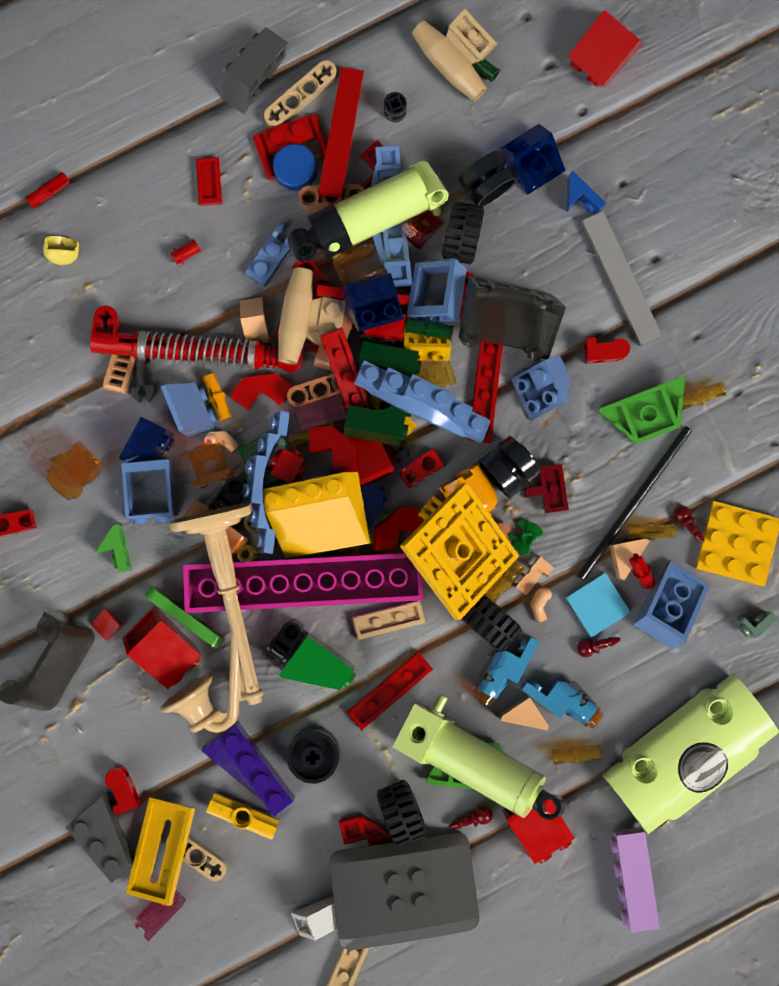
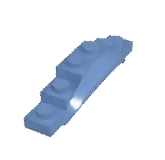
M399 145L376 147L377 163L374 168L371 186L401 172ZM404 221L373 236L378 257L387 270L389 288L412 286Z
M364 360L354 381L355 385L368 390L370 394L437 427L461 437H468L479 443L484 440L491 420L472 412L473 407L454 399V393L414 374L408 377L389 367L384 370Z
M278 411L273 413L269 421L271 433L263 434L259 438L256 455L250 456V460L246 462L245 473L248 474L247 484L245 483L243 486L242 495L245 498V503H251L252 512L249 515L251 528L260 529L255 538V546L258 547V553L273 554L276 530L269 528L265 516L262 494L263 478L269 455L275 443L280 437L287 436L290 412Z

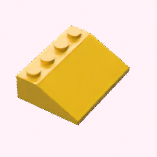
M343 472L267 488L262 491L266 515L272 529L276 530L275 535L285 558L370 543L358 472Z

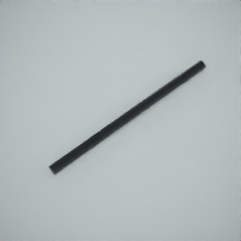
M684 426L576 575L579 579L584 581L690 436L692 430L689 427Z

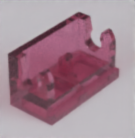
M341 395L295 407L301 431L346 419Z
M176 890L172 905L167 906L152 901L136 917L135 928L141 927L145 931L144 938L149 942L183 906L186 899Z

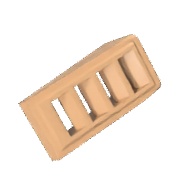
M112 355L102 388L128 395L136 359L132 356L130 359L119 357V355ZM117 362L127 363L128 367L117 366ZM115 370L126 372L125 376L116 375ZM113 379L123 381L122 385L112 383Z

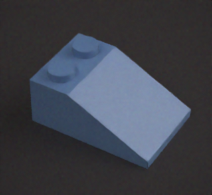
M195 382L160 386L179 432L191 439L216 428L214 422L217 421L212 408L208 409L205 403L208 397L204 387L199 388Z
M670 560L641 606L633 625L672 650L687 641L710 585Z

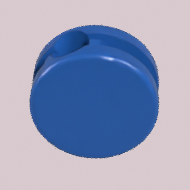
M290 144L281 148L274 158V173L277 181L284 188L291 191H300L303 187L310 186L315 180L317 174L316 161L308 148L299 144Z

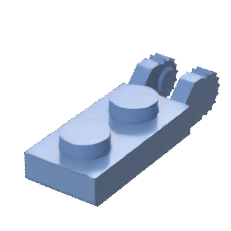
M283 221L278 224L272 236H269L245 272L248 277L264 287L290 251L287 238L284 243L278 240L286 228V223Z

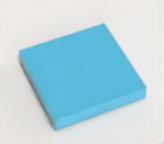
M606 573L601 574L565 597L591 638L631 613Z

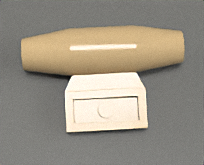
M464 9L449 25L446 36L426 21L419 23L413 30L412 35L429 61L451 85L472 101L478 100L485 93L487 87L472 64L482 61L498 42L467 9Z
M294 268L284 295L278 331V361L287 364H297L306 338L315 345L323 346L319 335L342 327L346 301L327 297L313 300L312 271L306 268Z

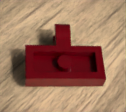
M562 464L539 467L541 470V474L538 475L540 486L523 489L524 497L529 498L542 495L544 514L569 510Z

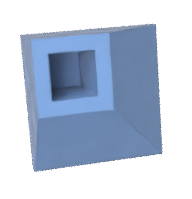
M560 355L544 360L511 379L530 421L567 402L570 376Z

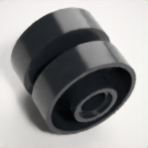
M509 435L497 445L498 451L503 457L502 459L490 451L478 463L496 487L506 497L511 499L522 490L517 476L530 483L541 474V470L526 447Z

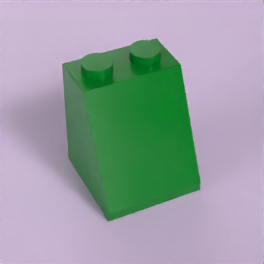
M310 633L279 676L284 679L340 690L343 685L348 688L356 674L353 672L355 670L353 664Z

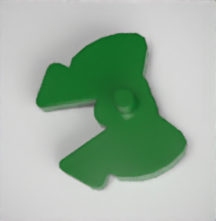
M522 520L517 523L525 533L521 535V538L509 534L508 538L511 540V545L514 546L516 551L527 556L530 554V548L537 538L543 536L544 532L537 524L529 523L528 520Z

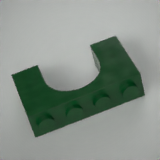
M363 341L358 371L365 360L381 369L386 370L389 367L411 377L412 374H420L422 361L418 360L419 351ZM349 405L344 425V436L400 446L401 440L407 438L409 425L405 424L406 417H411V414L393 405L382 410Z

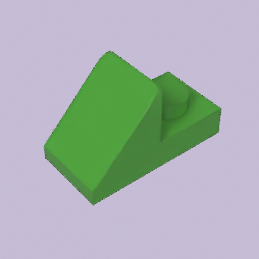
M116 524L112 526L96 550V553L114 551L115 555H112L114 568H118V572H127L132 570L124 528L123 525Z

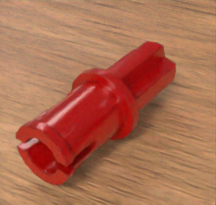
M61 172L44 184L42 182L39 188L25 196V198L35 209L50 197L53 199V195L67 186L70 181Z
M638 553L633 554V557L629 558V562L633 568L634 577L639 579L643 589H652L656 584L654 582L656 580L651 574V566L645 562L643 556H639Z

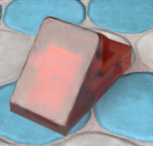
M427 210L407 221L401 230L407 235V240L418 249H421L443 225V222Z

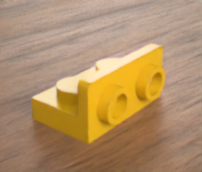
M405 324L404 349L419 351L418 360L442 362L450 360V340L436 337L428 339L424 335L405 333Z

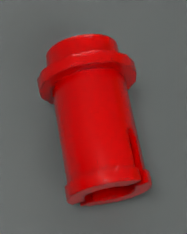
M193 239L178 249L173 248L174 251L170 254L177 265L180 263L183 265L184 261L200 253L201 250Z

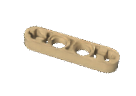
M331 61L320 62L273 102L264 113L267 126L273 128L287 123L336 80L337 72L335 65ZM322 70H330L331 76L324 75L322 77ZM311 82L315 84L316 88L312 93H306L303 90L304 84ZM290 97H295L299 101L298 105L294 108H290L285 104L286 100ZM280 105H282V107H283V109H284V111H282V112H281V108L279 107ZM272 113L274 115L279 114V120L276 121L275 119H273L272 121H270V115Z

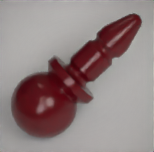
M684 505L677 506L673 510L674 520L681 524L682 529L687 528L694 539L703 544L705 542L703 534L694 523L696 518L692 516L691 510Z
M595 637L591 640L582 639L578 642L576 650L581 657L588 658L594 653H600V649L614 646L621 639L620 637H608L598 641Z
M481 805L475 811L471 810L470 816L468 815L453 821L449 828L460 829L472 823L475 827L478 824L486 825L491 822L493 812L488 806Z

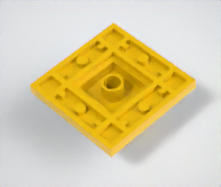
M461 483L400 545L401 549L454 620H461L519 557L468 483Z

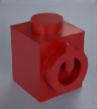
M291 447L289 451L278 449L269 465V470L272 471L271 475L289 484L295 483L298 477L302 479L307 469V466L304 465L306 460L302 458L303 453Z

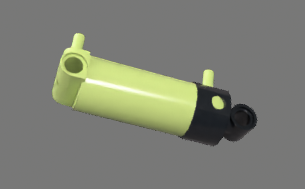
M421 161L410 166L409 169L357 194L308 215L307 219L311 228L309 230L304 228L293 230L288 235L287 241L298 261L305 262L311 260L316 255L317 250L321 249L326 259L333 257L334 262L339 264L343 261L342 252L416 215L432 210L435 216H440L442 214L441 205L447 201L448 192L430 164L426 161Z

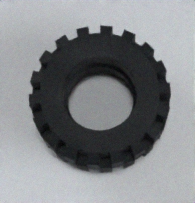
M455 201L452 204L442 250L443 259L454 258L459 263L472 264L484 217L483 206Z
M483 595L462 618L467 625L500 652H504L522 631L520 625L486 595Z
M401 780L377 791L378 803L386 826L394 843L399 848L427 837V829L421 811L407 781Z

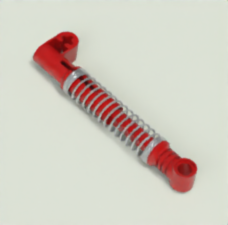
M107 305L99 307L93 317L90 339L91 353L132 356L134 359L142 361L150 358L151 362L153 358L157 359L158 362L161 359H165L166 363L168 360H173V363L179 360L181 364L183 361H188V364L195 362L196 365L198 364V358L203 359V366H205L206 359H210L211 367L213 366V360H218V367H220L221 360H225L226 368L228 367V361H233V368H235V362L237 361L240 362L241 369L243 368V362H247L248 370H258L261 367L264 368L265 365L267 368H270V365H272V368L276 369V366H278V369H283L289 373L299 371L303 364L302 351L297 364H287L278 361L277 345H274V348H272V345L268 344V347H266V344L256 340H245L242 345V341L238 339L235 345L233 338L227 343L225 337L220 344L218 337L212 341L210 336L205 342L203 336L197 339L195 335L190 338L189 335L182 337L181 334L175 337L173 333L167 336L165 332L162 335L158 332L152 335L150 331L142 330L135 333L120 332L121 321L114 308ZM104 322H107L110 331H107Z

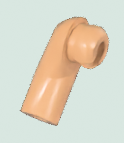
M212 431L204 438V443L208 447L224 445L231 453L235 452L240 446L226 431Z
M548 588L538 589L530 601L536 623L547 620L543 607L547 600L552 597V592Z

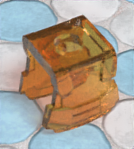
M364 244L354 249L352 253H343L334 259L333 265L344 288L368 291L373 288V284L387 277L386 271L379 269L352 283L345 269L354 263L372 257L376 253L373 245Z
M78 441L67 453H60L50 458L52 463L50 465L51 468L47 470L48 475L46 479L54 490L67 500L77 499L83 492L82 489L97 479L103 463L88 451L83 443Z
M220 443L199 445L194 448V451L181 457L182 461H191L197 479L190 482L191 486L203 489L208 487L210 483L231 478V469L227 466ZM208 460H213L217 464V468L213 473H207L204 470V464Z

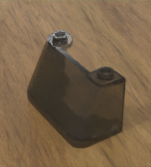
M469 276L458 338L463 345L468 347H475V345H479L481 341L522 349L527 354V358L531 360H547L550 358L566 307L554 295L543 291Z
M61 610L43 613L37 624V633L43 640L48 642V645L26 682L7 680L0 686V700L2 702L40 711H49L59 703L95 641L94 631L90 627Z

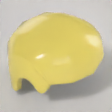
M47 236L44 240L43 254L54 264L68 265L78 258L79 242L66 237Z

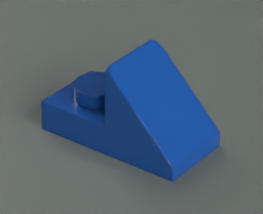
M572 171L567 179V212L580 200L587 212L599 213L604 208L606 202Z

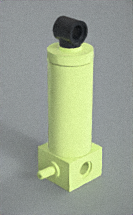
M440 694L433 708L414 704L392 746L393 748L420 764H431L522 818H525L531 810L537 811L542 818L547 820L557 819L562 816L565 810V803L559 795L550 794L544 790L543 786L546 777L455 726V721L441 713L447 701L446 696ZM549 799L556 803L557 808L553 814L548 813L545 808V804Z

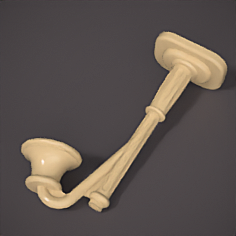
M242 503L188 515L169 522L172 532L185 531L187 534L199 533L204 535L208 556L219 588L217 593L223 596L231 630L228 711L222 713L218 708L214 709L210 703L208 689L213 680L210 674L191 682L171 696L161 706L162 713L174 712L183 716L191 724L189 730L192 733L204 728L214 733L227 731L233 727L238 719L240 701L246 700L248 705H255L262 702V696L264 695L263 690L259 689L236 591L240 587L236 584L232 553L226 532L229 526L239 523L241 518L251 514V503Z

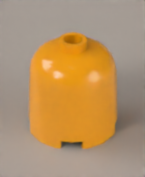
M479 463L471 465L456 474L458 479L451 483L447 480L439 487L447 499L461 483H468L490 516H492L490 512L496 507L498 502L497 494Z

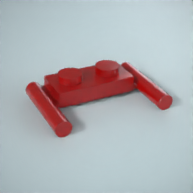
M312 114L307 118L306 116L262 131L263 134H256L252 137L268 180L276 178L269 156L277 154L281 148L287 145H302L316 139L322 157L325 159L327 141L317 114Z

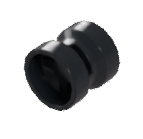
M392 92L384 99V115L390 122L396 123L403 120L407 112L406 98L399 92Z

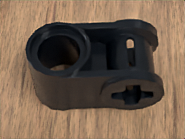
M241 477L229 478L212 499L208 509L215 510L240 504L244 499L242 495L243 487L239 494H235L232 491V484L235 481H240L242 486H244L245 483L247 484V481Z
M297 620L285 623L278 634L272 639L264 654H270L280 661V665L284 666L303 636V625ZM293 625L298 629L297 637H290L287 634L288 626Z

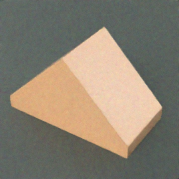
M263 298L239 301L240 319L245 340H256L262 344L270 343Z
M638 539L609 546L617 579L623 581L626 579L632 569L629 558L633 557L635 553L641 556L650 542L648 539Z
M528 695L499 715V719L504 722L548 731V724Z

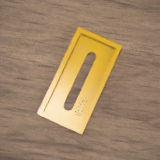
M149 797L126 894L167 906L172 905L195 808ZM170 820L171 829L159 878L156 883H153L151 874L154 870L161 834L163 833L165 822Z

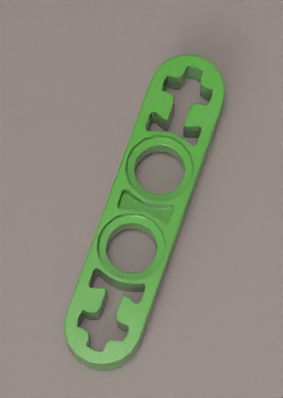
M151 586L146 592L145 597L205 642L216 649H219L225 640L222 635L192 613H185L184 607L161 590Z

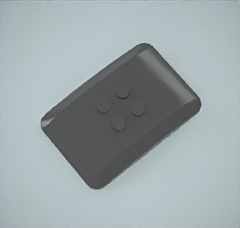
M455 832L428 836L401 848L394 842L341 849L335 851L330 857L329 865L338 940L340 945L347 950L378 947L466 932L475 929L479 923L480 916L470 843L466 835Z

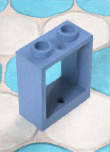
M446 258L445 261L427 259L425 262L415 263L407 316L411 319L426 322L433 320V323L459 322L467 268L454 258ZM448 273L444 304L424 306L429 274Z
M171 460L121 463L126 520H133V524H146L147 519L156 518V522L171 521L170 517H177L173 463ZM165 471L168 511L136 513L133 474Z

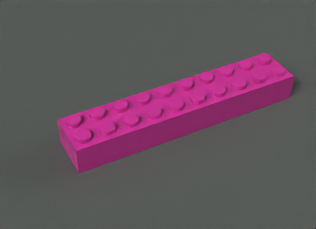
M405 553L233 563L236 584L240 587L236 592L241 610L424 600L422 575ZM211 564L183 565L185 613L226 611L223 596L217 593L219 588Z

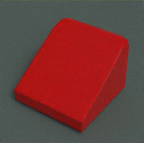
M109 608L104 609L91 623L105 641H108L124 626Z

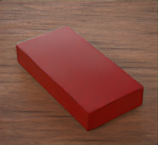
M219 157L196 159L199 205H222Z

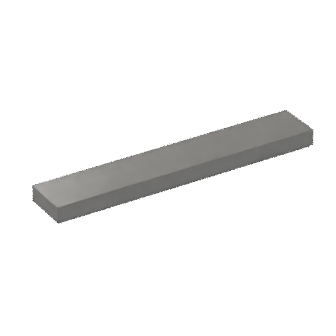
M604 211L582 220L583 228L639 346L661 337L662 334Z

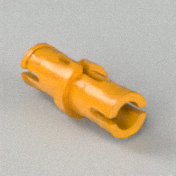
M216 373L202 377L209 396L208 401L212 403L218 422L231 418L232 415L225 400L226 394L220 388Z

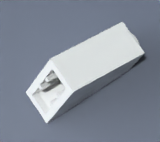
M333 896L291 912L300 936L317 940L337 929Z

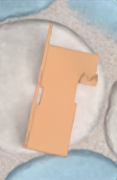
M542 556L537 558L529 568L530 572L524 574L515 585L526 596L539 581L538 579L542 574L549 577V574L554 569Z

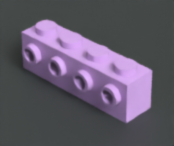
M641 827L613 831L614 838L610 839L612 853H616L617 862L614 863V871L616 877L620 878L621 886L617 887L619 900L623 901L624 910L621 911L622 923L624 926L627 925L631 933L660 929L646 833Z

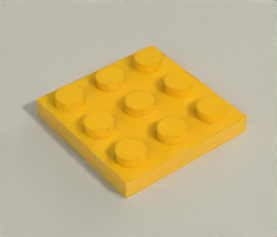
M712 501L703 533L705 542L700 545L695 569L765 587L779 533V518Z

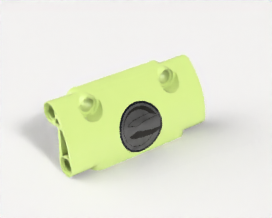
M732 673L716 686V690L714 688L703 689L698 695L636 743L628 747L622 754L623 762L620 763L618 761L602 775L645 832L650 834L666 820H675L681 817L753 761L759 754V748L776 736L779 730L752 693Z

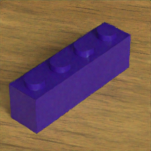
M237 722L232 728L201 750L261 799L273 816H276L293 803L295 799L294 794L240 722Z

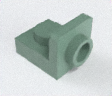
M761 611L756 614L751 620L752 624L745 617H738L736 619L740 624L738 629L746 637L751 636L754 638L760 637L778 620L773 612L768 611L764 613Z

